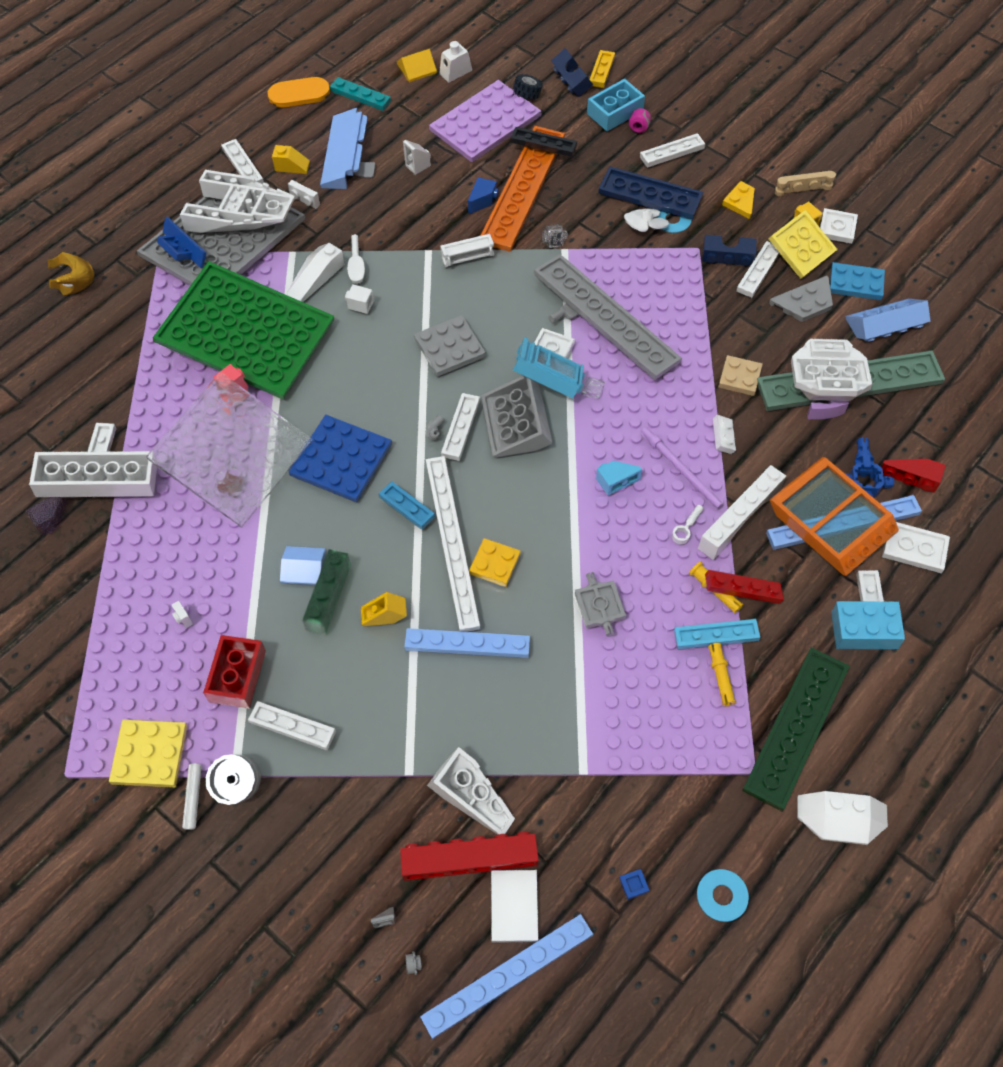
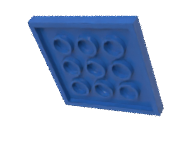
M325 414L289 470V475L357 503L391 447L392 440Z

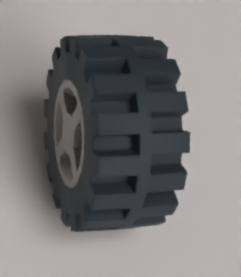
M518 74L514 81L513 91L520 95V97H525V99H537L540 96L543 83L532 75Z

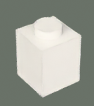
M352 285L345 295L348 309L368 314L374 302L372 289Z

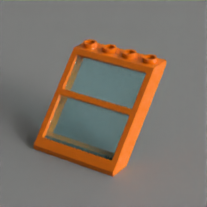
M826 457L819 459L770 499L776 516L844 576H847L899 531L893 514Z

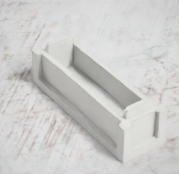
M487 234L441 245V258L444 266L448 267V265L451 266L452 264L489 255L494 256L492 249L494 242L491 235Z

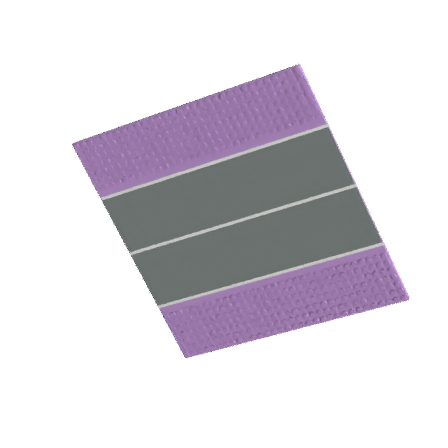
M700 249L511 250V252L493 250L494 256L489 255L452 264L451 266L448 265V267L444 266L441 250L359 251V256L364 262L365 274L361 284L358 283V285L352 283L348 275V261L352 257V251H342L345 265L304 301L308 305L334 315V321L285 398H278L247 384L249 387L247 389L249 397L234 409L221 399L213 377L220 371L153 342V336L190 287L189 284L156 266L123 452H154L158 464L154 496L114 497L65 767V776L69 779L110 778L122 720L184 722L188 725L178 778L188 777V767L192 763L202 766L201 778H206L208 769L213 762L226 755L250 757L257 764L261 778L433 777L458 747L476 760L484 776L750 775L755 765L742 643L721 646L724 659L728 662L727 670L736 704L732 705L730 703L731 706L724 707L715 671L711 668L712 659L708 646L677 650L674 635L675 627L740 621L739 611L734 614L711 591L703 588L694 576L689 575L690 570L700 561L703 562V566L707 570L735 574L731 541L714 560L698 549L702 535L728 510L722 451L716 450L713 418L718 414ZM313 251L267 252L241 275L286 295L306 258ZM561 254L682 358L681 363L657 380H654L581 315L573 319H568L563 315L556 321L550 322L548 317L558 311L566 302L534 275V270ZM352 285L372 289L374 302L368 314L348 309L345 295ZM462 315L486 352V357L437 377L415 341L414 334ZM544 328L575 339V344L567 359L580 364L579 366L581 364L584 365L583 373H585V376L582 380L584 385L581 392L576 393L572 399L539 383L553 444L537 451L494 458L481 395L523 376L513 371V368L517 362L515 360L518 355L516 352L524 337L528 338L530 343L535 342L541 329ZM462 393L479 396L480 403L460 461L445 458L468 571L484 538L521 551L507 587L469 575L480 623L479 630L469 632L530 636L529 658L405 651L404 648L407 628L460 632L426 459L441 457V451ZM325 414L392 440L391 447L357 503L289 475V470ZM437 415H440L444 420L438 427L440 435L436 440H432L427 436L426 426ZM646 426L654 435H658L663 440L662 443L723 503L721 508L717 509L657 448H654L649 443V440L641 433L643 427ZM612 461H617L642 468L641 480L609 496L596 480L597 468L604 463L608 464ZM226 473L244 480L245 484L236 498L218 492L217 487ZM391 481L435 513V518L423 530L379 498V493ZM701 505L703 511L694 524L688 528L690 530L689 541L686 544L675 543L672 539L674 528L679 525L685 526L686 520L695 507ZM684 532L676 533L678 538H686ZM286 546L326 549L320 585L280 583L281 559ZM591 572H594L597 582L605 583L614 580L626 618L611 624L615 633L613 636L607 637L603 626L588 629L585 627L575 597V590L589 585L586 577L587 573L591 575ZM385 592L406 598L407 616L394 624L361 625V607ZM177 601L181 603L193 625L185 628L182 622L179 624L176 622L172 615L175 612L172 607L173 603ZM221 635L262 641L266 650L250 709L209 703L203 694ZM257 701L335 728L336 733L328 751L249 723L248 719Z

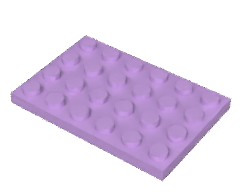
M497 80L431 123L429 130L470 162H474L511 137L515 127L524 128L539 118L541 110L523 97H520V95L514 93L511 88L500 80Z

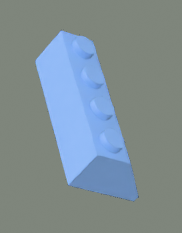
M905 299L845 316L855 336L864 339V341L875 340L877 336L892 335L891 332L895 331L905 332L909 327H923V323L931 322L928 300Z

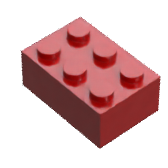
M226 635L220 636L203 691L209 703L250 709L266 653L262 641Z

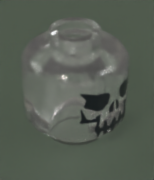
M560 224L548 225L542 231L543 244H546L549 248L563 246L568 238L567 230H564Z

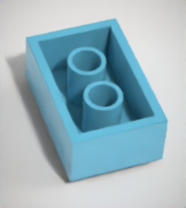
M623 79L588 99L587 114L602 128L609 131L630 119L634 110L644 109L645 95L626 79Z
M837 601L831 612L836 649H899L905 640L899 602Z

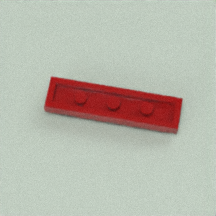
M708 570L705 573L707 591L777 604L784 600L781 583Z

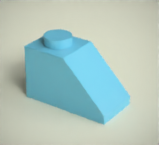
M612 461L608 464L604 463L597 468L596 480L609 496L641 480L642 468L617 461Z

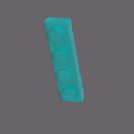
M339 77L330 85L331 92L384 111L391 103L390 96Z

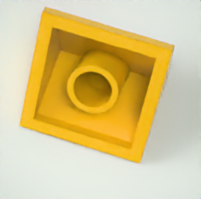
M430 49L402 57L397 61V65L408 82L437 73Z

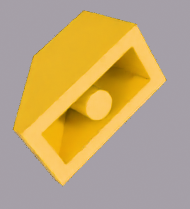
M275 145L272 154L275 171L307 174L310 165L309 159L291 146Z
M385 592L361 607V625L394 624L407 616L406 598Z

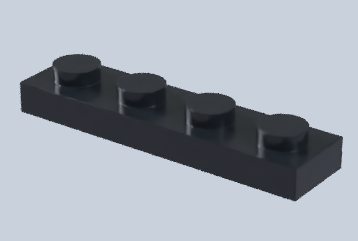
M515 127L510 137L511 143L570 157L573 156L577 147V141L520 127Z

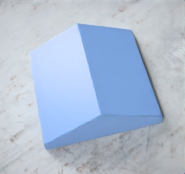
M286 546L281 559L280 583L320 585L326 549Z

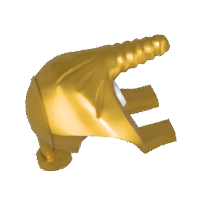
M62 252L53 259H47L49 269L60 268L63 265H68L72 269L68 274L56 279H50L49 288L59 289L64 296L78 293L92 284L95 276L94 270L90 263L83 258Z

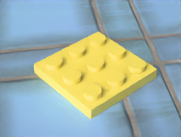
M806 210L769 238L770 242L800 279L837 250Z
M122 720L109 783L112 785L176 788L188 725L184 722Z

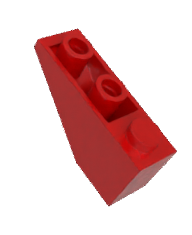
M930 459L884 460L881 466L884 476H891L895 480L907 485H913L935 493L940 485L946 467L945 464Z

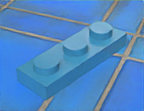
M392 481L379 493L380 499L421 530L435 518L434 512Z

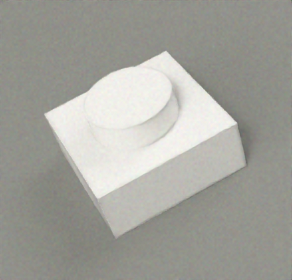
M179 601L173 603L172 607L175 612L172 615L178 624L182 622L185 628L193 625Z

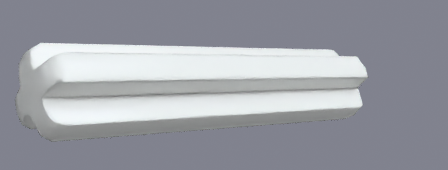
M196 763L189 764L182 825L185 830L196 828L202 766Z

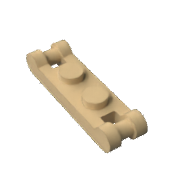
M824 171L780 177L777 181L775 194L783 196L785 193L822 188L831 190L836 173L834 171Z

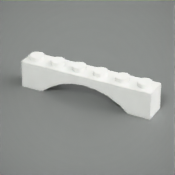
M770 465L702 535L698 549L714 560L726 548L749 517L781 490L786 475Z

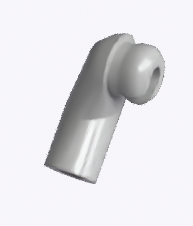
M437 415L426 426L427 436L432 440H436L440 435L438 427L444 422L440 415Z

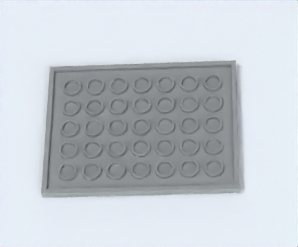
M203 197L195 205L219 208L223 199ZM291 207L284 222L251 230L206 233L184 230L180 216L173 222L207 252L204 266L210 261L241 275L305 220V214ZM163 230L137 250L138 256L190 286L203 269L191 259L183 261L173 259L157 243L158 236H166Z

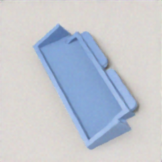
M357 108L333 116L320 183L321 188L347 189L346 175L353 176V173L359 170L362 155V145L359 142L364 141L367 116L362 115V111L357 112Z

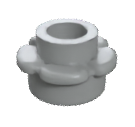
M412 951V954L405 955L407 974L414 973L416 976L417 970H421L420 955L415 956V952Z

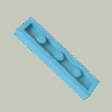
M756 619L674 628L677 650L707 647L710 644L714 646L713 643L726 645L760 640Z

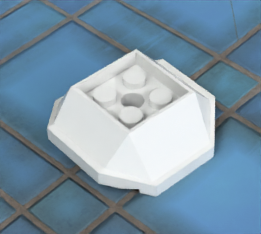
M809 339L805 346L799 349L791 359L795 388L800 389L809 400L851 401L858 395L871 390L872 380L867 358L860 351L853 348V345L848 340Z

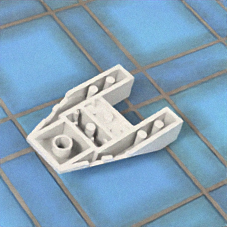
M205 170L199 180L203 196L223 199L219 208L186 203L180 213L184 230L198 233L257 229L284 222L295 200V196L278 188L277 190L270 188L267 183L263 182L261 184L255 181L253 177Z

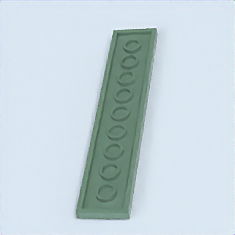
M933 350L868 360L872 387L871 390L857 397L943 384L945 377ZM793 372L757 378V385L766 411L810 405L811 402H829L827 400H809L800 389L795 388Z

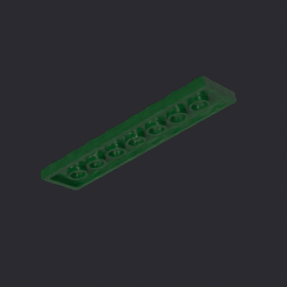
M812 647L810 648L746 781L743 792L782 812L784 811L850 665Z

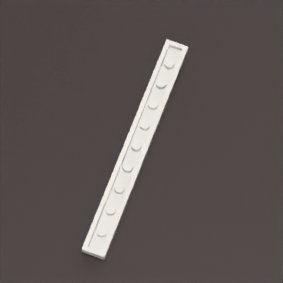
M445 456L426 459L460 632L479 630L480 623Z

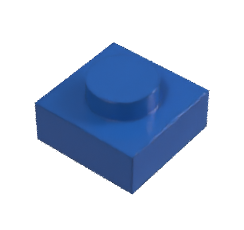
M641 869L619 877L627 900L644 895L650 891Z

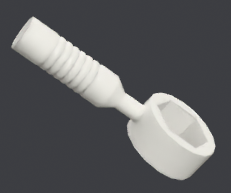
M701 505L695 507L686 520L685 526L679 525L674 528L672 539L675 543L686 544L689 541L690 530L688 528L694 524L703 511ZM684 532L686 538H678L676 533Z

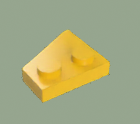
M740 181L726 196L722 205L750 219L755 188Z

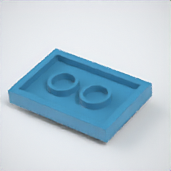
M833 262L830 274L831 293L882 301L885 270Z

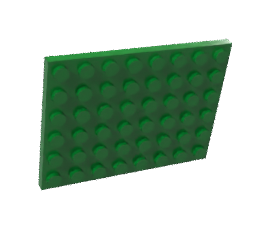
M208 261L153 336V342L218 371H222L231 364L234 368H239L244 373V381L247 384L284 399L332 325L334 315Z

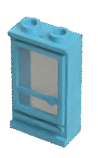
M524 337L516 352L518 354L515 359L517 362L513 371L572 399L576 393L581 392L584 385L582 383L585 373H583L584 365L581 364L579 366L580 364L549 349L535 345L534 342H528L529 339Z

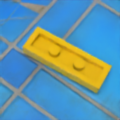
M600 50L590 77V81L593 83L592 86L604 88L615 58V52Z

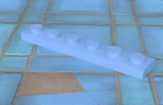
M407 628L404 648L405 651L529 658L530 636Z

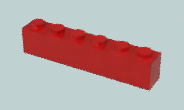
M530 832L517 833V836L510 837L507 834H499L492 839L480 836L473 838L472 841L454 839L450 843L445 844L434 841L429 842L427 846L408 844L405 848H400L402 877L404 881L483 873L494 870L538 867L535 834H530Z

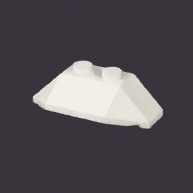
M829 791L797 796V818L821 840L868 845L888 827L887 805L871 796Z

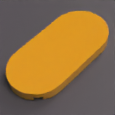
M320 77L278 82L269 88L268 99L271 104H276L277 107L281 108L323 101L330 94L329 83Z

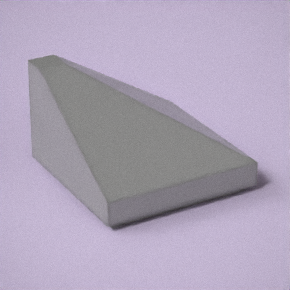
M394 907L388 908L372 918L371 923L373 927L379 928L395 924Z

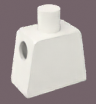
M452 41L450 48L441 54L440 75L448 83L472 71L469 53L457 41Z

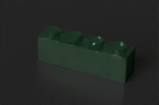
M329 549L302 619L307 631L326 635L351 566L348 553Z

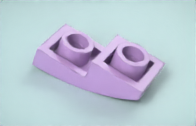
M829 401L828 404L811 402L808 410V419H829L845 414L849 401Z

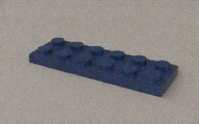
M609 166L598 191L602 195L692 220L704 193Z

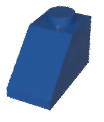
M477 178L468 199V213H474L493 204L494 199H497L499 195L497 181Z

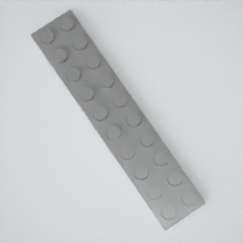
M561 254L534 270V275L654 380H657L681 363L682 358Z

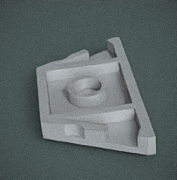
M824 276L770 299L769 304L783 308L784 313L792 315L801 322L830 311L833 302L829 278Z

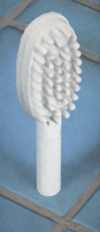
M354 234L351 236L352 257L348 261L347 269L352 283L358 285V283L361 284L364 278L365 267L363 259L359 256L358 235Z

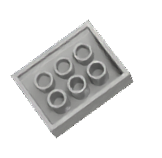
M521 376L481 395L494 458L537 451L553 444L538 382Z

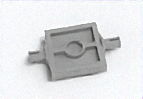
M591 572V575L587 573L586 577L589 585L575 590V597L585 627L588 629L603 626L606 636H613L615 633L611 624L626 618L614 580L605 583L597 582L594 572Z

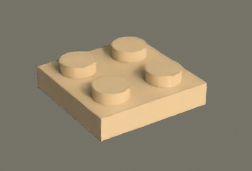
M727 355L718 388L754 396L762 363Z

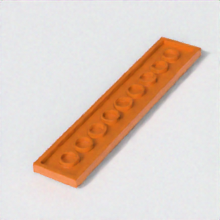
M534 126L532 130L565 138V133ZM524 146L480 235L490 234L494 242L492 247L509 252L512 251L557 153Z

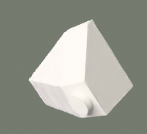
M331 243L319 246L306 258L286 295L304 302L345 265L342 250Z
M458 747L439 768L427 786L495 834H505L515 818L501 797H498L491 786V782L480 770L476 760Z

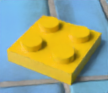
M484 538L469 569V575L507 587L521 551Z

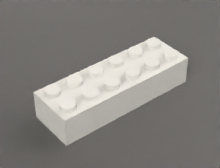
M153 451L35 452L29 485L35 497L154 496L158 464Z

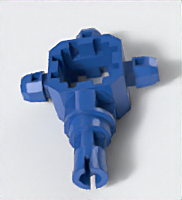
M862 437L857 439L858 453L856 454L855 465L850 475L849 473L845 474L875 498L879 495L882 487L892 488L894 486V478L891 476L883 477L882 468L878 464H874V457L869 451V439L865 438L864 442ZM858 475L860 477L869 475V478H873V481H875L874 487L872 485L862 486V483H859L857 480Z

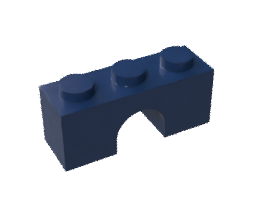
M566 48L551 60L555 65L553 69L558 75H562L560 79L565 85L569 84L567 88L572 94L576 93L580 97L593 85L580 67L576 69L579 65Z
M705 235L702 262L751 266L756 257L757 239L739 237L737 246L728 247L723 244L722 236Z

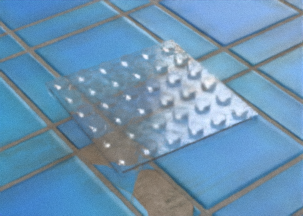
M220 372L148 453L146 458L242 528L304 453L305 449L312 443L313 439Z

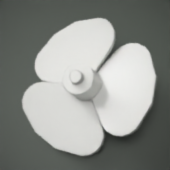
M638 209L624 215L626 223L641 232L647 231L649 227L662 229L669 225L666 219L654 218L660 215V211L655 209Z

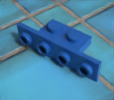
M165 217L163 233L166 236H158L157 243L176 261L191 259L200 268H204L207 252L169 217Z

